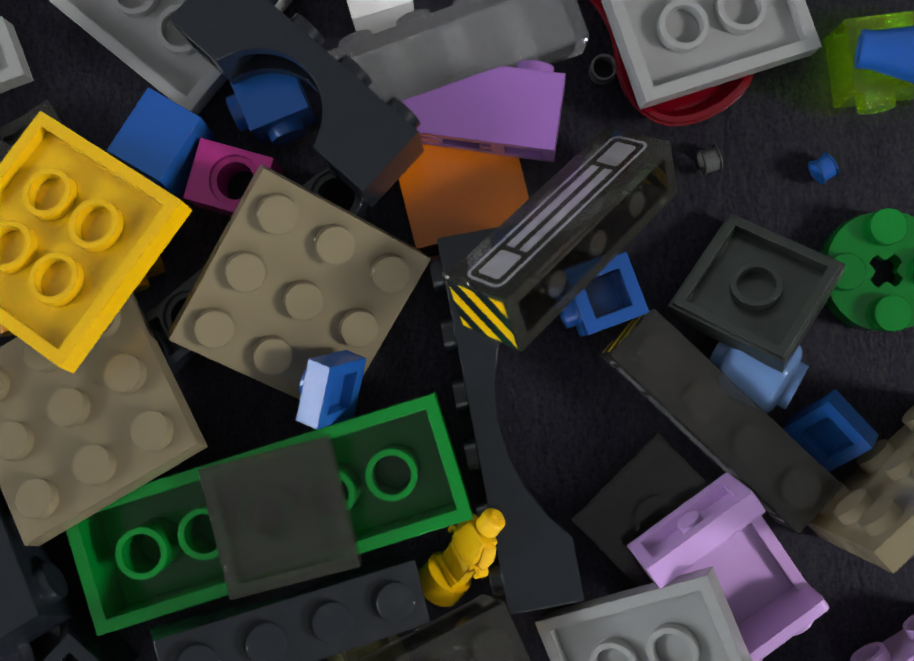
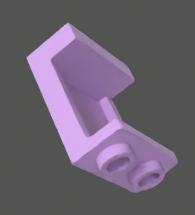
M726 472L629 543L627 547L652 582H655L660 589L679 575L713 566L752 661H762L764 657L791 637L809 629L814 620L828 611L829 605L823 596L806 582L761 516L766 510L754 492Z

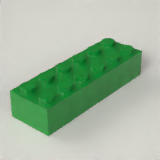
M435 391L358 415L318 430H310L151 480L66 530L95 631L97 636L473 519V509L437 392Z

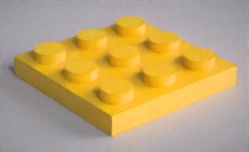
M39 111L0 163V324L59 368L74 374L190 215L192 209L176 196L44 112Z

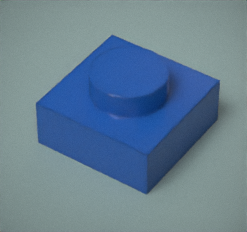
M348 350L309 358L307 368L299 384L301 398L296 421L318 430L354 417L367 358Z
M836 389L790 416L782 429L824 474L873 449L879 436Z

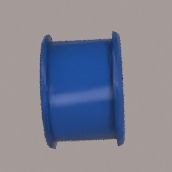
M822 153L821 157L808 162V170L811 176L821 185H824L830 178L839 175L838 165L828 153Z

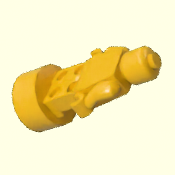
M487 508L479 517L473 514V519L449 526L448 532H453L454 534L448 548L445 551L433 553L418 571L423 594L427 600L437 606L451 607L469 589L473 574L474 579L488 576V567L494 562L496 556V536L505 526V518L499 510Z

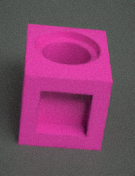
M200 138L183 198L199 208L232 216L241 200L231 199L228 194V185L233 176L244 171L252 172L254 175L260 163L283 175L284 169L272 157Z

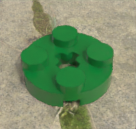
M886 208L854 217L838 226L827 238L820 253L846 264L841 279L825 303L827 307L842 322L859 330L895 332L913 327L914 217L901 213L897 209ZM873 258L879 261L888 259L894 267L892 270L894 274L892 283L882 282L877 286L873 284L870 279L874 276L875 270L869 264Z

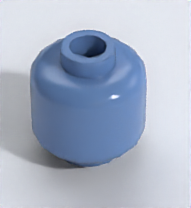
M718 342L708 362L719 368L715 377V387L718 392L761 414L769 413L776 405L786 409L809 368V365L801 362L802 348L800 345L783 373L721 342Z

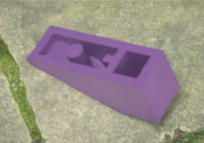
M522 60L517 62V67L499 66L410 97L401 102L419 119L421 125L417 130L419 131L422 144L554 162L566 74L554 72V66L546 62Z

